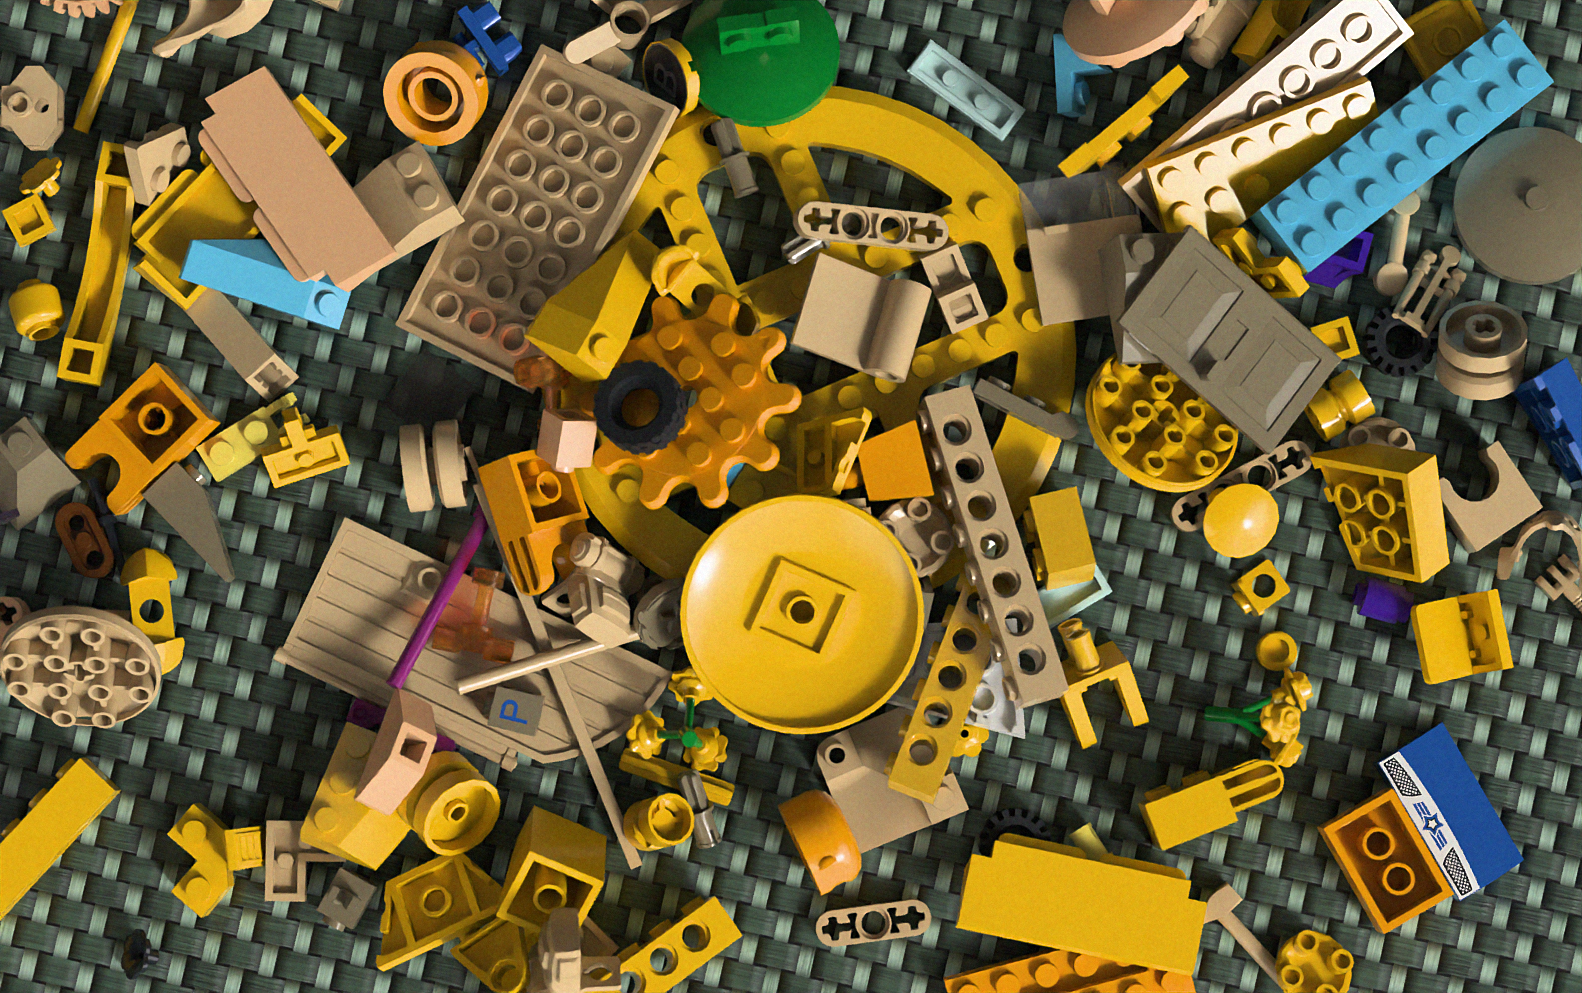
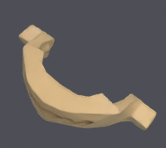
M1549 510L1541 512L1523 525L1514 546L1500 548L1496 575L1497 579L1507 580L1510 577L1514 563L1519 562L1520 556L1523 554L1521 550L1522 545L1534 531L1543 527L1554 531L1564 530L1572 537L1579 555L1577 565L1578 572H1580L1579 590L1582 592V529L1569 514Z

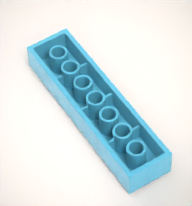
M1504 19L1249 218L1280 257L1287 256L1299 265L1302 270V277H1304L1554 81Z

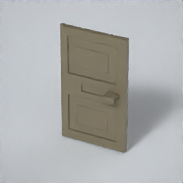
M1187 225L1184 228V232L1115 321L1118 326L1265 454L1272 453L1334 368L1341 362V358L1191 225Z

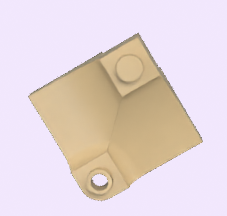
M904 707L895 708L827 737L820 743L817 749L816 756L819 767L832 797L842 810L852 830L860 854L969 810L950 764L947 767L933 805L888 788L889 776L883 774L891 751L899 753L904 740L898 737L901 724L905 715L913 716L915 710ZM925 713L924 717L926 721L932 724L928 714ZM924 745L915 746L910 751L911 757L917 762H926L933 756L930 748ZM833 748H841L844 751L845 756L842 762L833 763L829 759V752Z

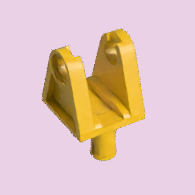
M1072 618L1062 622L1057 627L1069 655L1067 660L1060 662L1069 691L1062 697H1059L1074 735L1083 750L1097 743L1080 694L1087 691V686L1106 678L1109 681L1112 680L1126 715L1133 726L1143 725L1149 722L1127 658L1113 641L1095 647L1090 636V630L1083 628L1080 618Z
M497 917L484 927H478L459 936L458 938L461 943L450 949V952L455 959L495 993H526L531 978L528 953L530 947L538 942L540 934Z

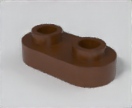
M72 502L64 505L56 515L55 526L74 567L85 577H104L112 570L115 559L110 542L103 528L100 527L96 513L91 507L83 503ZM80 515L84 519V526L80 530H74L71 525L72 519ZM94 551H98L102 555V561L97 566H92L89 562V556Z

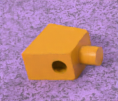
M916 420L907 422L862 442L857 453L859 462L853 463L842 488V491L866 486L869 501L934 496Z

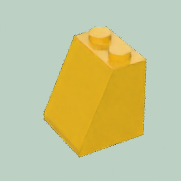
M534 805L517 837L496 910V916L540 934L544 922L549 920L553 909L571 907L578 908L580 928L604 884L607 836Z

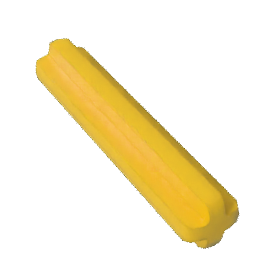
M625 748L619 762V769L621 771L679 791L680 788L677 782L679 773L690 770L689 768L651 756L649 759H643L639 753L632 752L629 748ZM699 772L707 799L714 803L728 806L731 802L735 785Z

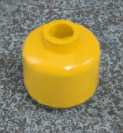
M39 279L23 281L8 299L16 331L23 336L29 337L32 341H42L54 337L58 334L59 328L66 320L58 289L50 283L41 282Z

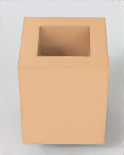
M543 409L536 455L551 464V469L559 472L569 473L573 472L575 467H591L597 420L579 409Z

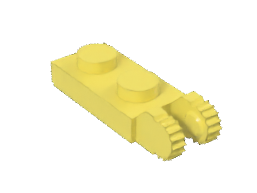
M293 392L281 397L268 407L263 406L196 447L216 482L225 479L261 457V448L280 443L279 434L285 433L286 429L284 425L278 428L272 417L294 405L297 398ZM306 413L300 415L304 426L310 422Z

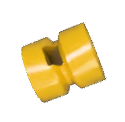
M1349 369L1329 380V390L1321 387L1304 408L1309 421L1320 437L1326 442L1340 435L1346 429V421L1356 425L1375 414L1374 405L1357 376Z
M672 793L633 803L627 809L623 818V830L627 840L638 850L648 852L683 843L690 837L694 828L692 807L686 799Z

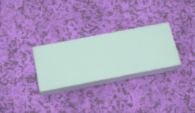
M931 39L906 72L1001 143L1026 110Z

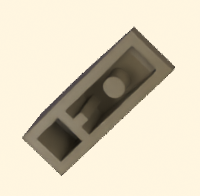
M176 462L142 496L225 582L231 583L236 578L210 492L203 486L207 479L191 463L185 468L183 464Z

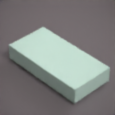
M1097 565L1095 566L1094 577L1091 581L1048 591L1043 586L1037 590L1049 629L1113 592Z

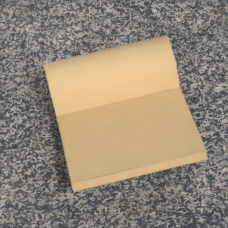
M819 252L814 260L789 344L890 382L904 383L932 291L921 283L907 279H894L890 281Z

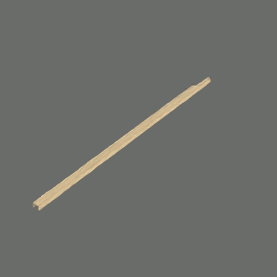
M468 446L464 450L478 481V484L473 486L541 653L552 650L554 647L533 597L521 593L514 583L477 469L479 468L471 446ZM561 664L548 667L630 869L641 866L643 863L637 849L630 844L623 830L624 817Z

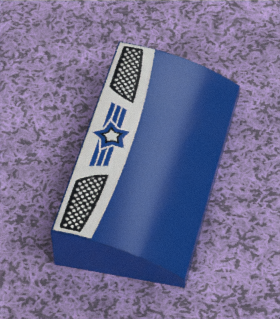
M1443 722L1438 723L1373 762L1387 787L1393 788L1454 893L1452 895L1454 900L1462 901L1524 860Z

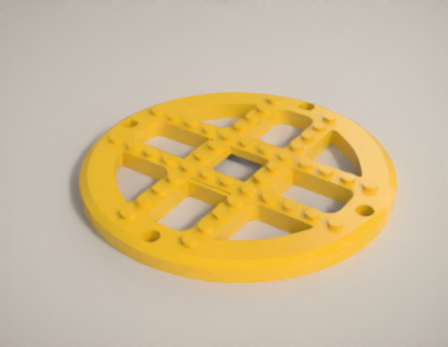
M832 86L818 105L793 121L768 127H749L735 124L744 151H749L750 153L748 157H761L772 168L792 217H794V213L800 206L808 202L831 203L808 149L810 146L862 154L886 162L911 174L950 202V205L929 213L938 215L945 220L949 231L945 244L955 240L959 247L975 244L985 249L1006 296L1005 307L998 314L957 333H951L916 348L904 383L886 381L859 371V373L802 396L800 405L793 412L778 413L770 417L765 424L764 432L767 439L778 448L780 453L778 462L797 474L798 424L865 407L872 413L871 421L879 419L885 433L907 422L916 420L920 396L927 389L1009 354L1016 356L1011 394L1021 399L1024 398L1025 394L1041 400L1047 404L1045 411L1052 415L1062 411L1069 414L1075 385L1077 350L1075 323L1071 321L1041 326L1032 271L1025 272L1020 270L1015 263V257L1020 251L1029 250L1026 231L1042 229L1044 225L1019 186L993 158L968 137L942 120L920 109L876 93L839 86ZM704 106L675 119L610 247L633 229L640 233L653 213L660 211L663 214L675 245H685L698 251L700 257L696 262L737 299L742 295H747L751 299L752 304L759 312L760 326L758 330L799 313L814 260L819 252L883 278L920 264L918 256L926 253L923 251L830 242V248L828 249L822 247L796 264H788L737 286L697 191L698 184L705 175L724 167V165L720 166L719 164L722 158L718 146L709 145L703 137L706 128L722 118L716 116ZM812 210L811 214L804 216V222L810 223L813 220L819 222L822 218L815 217V210ZM929 222L927 227L921 229L910 228L909 236L913 234L925 235L927 243H929L930 239L937 237V231L931 230ZM900 226L886 231L882 235L886 239L894 240L900 233ZM705 283L694 287L697 296L696 305L699 307L710 305L715 297L713 288ZM692 312L684 316L690 320L698 319ZM646 332V333H644V334H642V335H639V336H637V337H634V338H632V339H633V340H638V339H640V338H643V337H644L645 335H647L649 332ZM551 359L541 378V390L545 409L580 410L579 400L582 393L586 390L599 389L598 385L601 380L583 383L558 362ZM769 363L768 375L771 380L778 383ZM1006 414L999 436L992 448V453L1014 521L1016 522L1027 508L1029 497L1035 496L1042 485L1058 452L1061 440H1059V437L1054 438ZM597 426L595 437H597L600 446H602L608 438L603 435L604 433ZM918 427L934 496L924 499L935 504L946 514L952 527L956 522L952 510L945 508L941 498L940 487L944 485L940 472H934L929 461L928 449L931 448L928 435L927 433L922 434ZM593 455L591 467L574 468L584 501L595 517L621 546L643 565L666 580L679 577L686 578L698 550L710 535L685 521L665 505L658 509H648L643 506L639 499L643 475L641 470L635 466H625L614 474L604 475L595 469ZM680 483L671 490L668 498L692 489L695 486L691 483ZM975 501L968 503V510L972 516L976 518L986 517V510L981 503ZM955 539L947 561L937 571L928 574L933 589L943 585L959 574L965 568V563L968 562L964 547L959 548ZM988 539L980 541L983 553H986L995 545L993 541Z

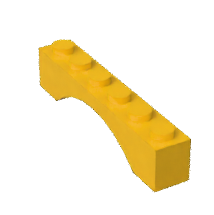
M103 141L95 180L93 217L86 262L76 304L64 337L57 377L65 381L102 388L105 386L134 239L131 233V226L137 220L140 203L135 201L123 144Z

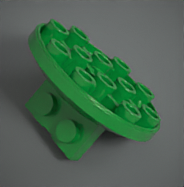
M705 0L690 17L681 44L687 49L693 60L688 62L691 72L697 71L699 76L700 93L698 101L716 116L722 119L729 117L735 124L749 127H768L784 124L812 110L831 89L840 63V44L836 26L828 11L818 0Z

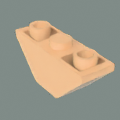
M402 689L394 690L354 795V800L389 816L420 780L437 739L431 704Z

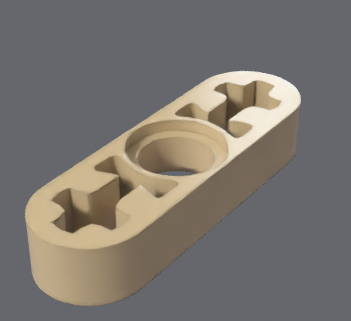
M918 899L825 911L819 916L816 922V934L823 944L831 947L917 936L924 933L930 926L931 913L926 904ZM915 906L917 912L924 913V919L918 921V928L911 929L908 922L896 923L899 931L890 932L892 922L887 911L888 908H896L895 916L908 914V907ZM870 911H877L884 916L885 926L878 934H869L862 928V918ZM857 913L855 926L860 935L859 937L850 938L851 929L840 931L838 939H831L829 933L822 932V926H826L829 923L828 918L836 917L838 923H849L850 920L847 915Z

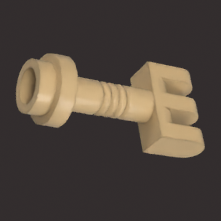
M1563 554L1557 560L1567 571L1565 575L1555 566L1551 565L1546 572L1556 583L1551 586L1542 576H1539L1534 582L1552 602L1563 593L1582 613V592L1574 583L1580 577V572H1578V567Z

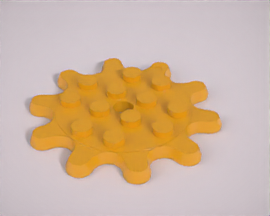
M724 293L715 296L706 313L694 320L684 317L681 307L675 298L671 296L656 298L651 306L653 325L650 332L638 340L629 338L625 349L615 364V369L620 367V364L625 362L632 363L634 360H642L647 363L648 361L654 362L660 368L663 367L679 382L682 390H694L697 393V400L692 407L688 408V414L685 415L684 419L686 423L678 432L679 436L674 441L667 444L668 447L663 450L658 449L652 454L640 453L636 455L628 450L623 451L608 439L594 453L593 464L595 469L601 474L611 475L625 466H635L641 470L643 478L639 490V499L643 506L648 509L662 507L668 500L671 490L680 483H691L694 485L701 502L707 507L717 508L723 505L728 498L729 490L726 479L729 470L734 465L748 463L760 471H768L773 469L779 461L780 453L778 448L765 436V424L775 414L790 413L796 410L802 399L798 387L791 383L774 382L768 375L769 363L784 350L786 337L776 327H766L751 336L740 334L736 328V319L739 314L740 305L735 296ZM598 389L586 390L582 393L579 400L580 410L594 419L597 418L593 415V408H595L593 399ZM649 389L632 391L627 395L622 404L623 418L632 426H644L650 423L656 417L659 410L658 397Z

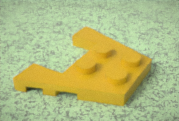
M1178 64L1154 84L1142 99L1088 144L1085 142L1061 162L1058 168L1067 178H1071L1090 169L1095 163L1100 168L1105 166L1119 153L1118 151L1122 148L1119 143L1125 138L1132 143L1149 128L1148 126L1153 122L1150 117L1189 78L1187 73Z

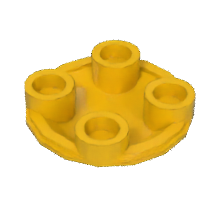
M1239 483L1226 488H1216L1209 495V504L1206 507L1202 521L1204 537L1211 548L1223 556L1241 558L1253 555L1264 548L1276 533L1279 521L1278 506L1270 492L1263 486Z
M1304 930L1288 939L1279 950L1275 965L1277 981L1284 993H1347L1352 977L1351 969L1354 960L1351 953L1343 949L1329 935Z

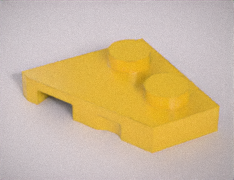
M862 407L797 425V494H818L831 497L841 493L872 420V413Z

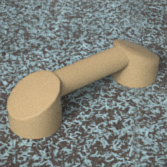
M1413 191L1388 211L1394 217L1387 264L1378 269L1373 277L1375 289L1384 296H1394L1400 293L1408 282V273L1403 266L1410 215H1413L1420 206V197L1416 191Z

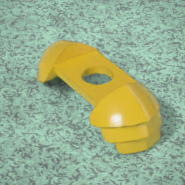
M685 245L665 247L655 253L651 267L652 282L659 295L664 297L670 292L698 318L704 315L710 306L699 307L693 302L692 291L698 284H709L713 288L715 296L724 293L733 295L696 262L700 257L698 251ZM742 295L737 299L740 310L736 319V328L740 334L751 336L758 332L760 326L759 312L752 304L751 299L747 295Z
M145 547L136 551L126 560L120 576V584L129 586L132 623L156 647L161 658L163 675L170 672L180 663L185 645L183 637H175L169 581L176 580L178 574L172 560L166 554L156 549ZM150 599L159 601L164 609L162 618L155 623L145 622L140 615L141 605Z

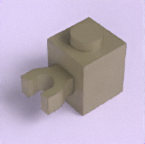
M345 866L340 867L317 908V911L324 914L322 921L342 932L345 927L350 929L356 928L379 885Z

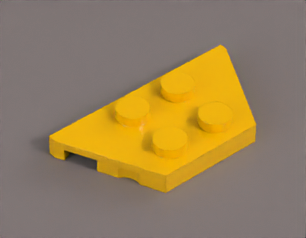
M464 853L453 856L442 855L386 881L384 894L386 908L381 917L380 924L383 940L381 955H376L377 968L384 972L497 918L496 910L503 887Z

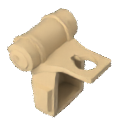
M1207 0V10L1202 15L1196 17L1189 27L1183 31L1187 38L1193 40L1188 48L1191 58L1197 64L1207 69H1213L1217 62L1224 58L1227 49L1242 28L1249 23L1253 16L1252 14L1258 7L1257 0Z
M589 532L580 533L570 546L569 556L576 567L565 581L541 597L543 605L563 617L572 615L574 626L593 640L612 649L630 637V606L626 601V595L634 594L641 588L646 569L639 564L637 558L627 556L617 550L603 536H595ZM568 593L570 603L564 604L557 601V598L561 595Z
M564 907L553 909L549 920L544 922L538 942L530 947L528 953L531 978L527 993H584L620 990V958L617 956L584 957L580 955L578 908ZM596 967H604L609 969L612 975L606 980L599 981L592 979L589 975L582 976V973H589Z

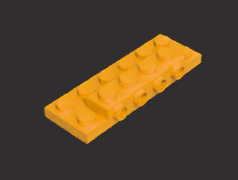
M1056 948L943 977L947 993H1196L1192 975L1187 976Z

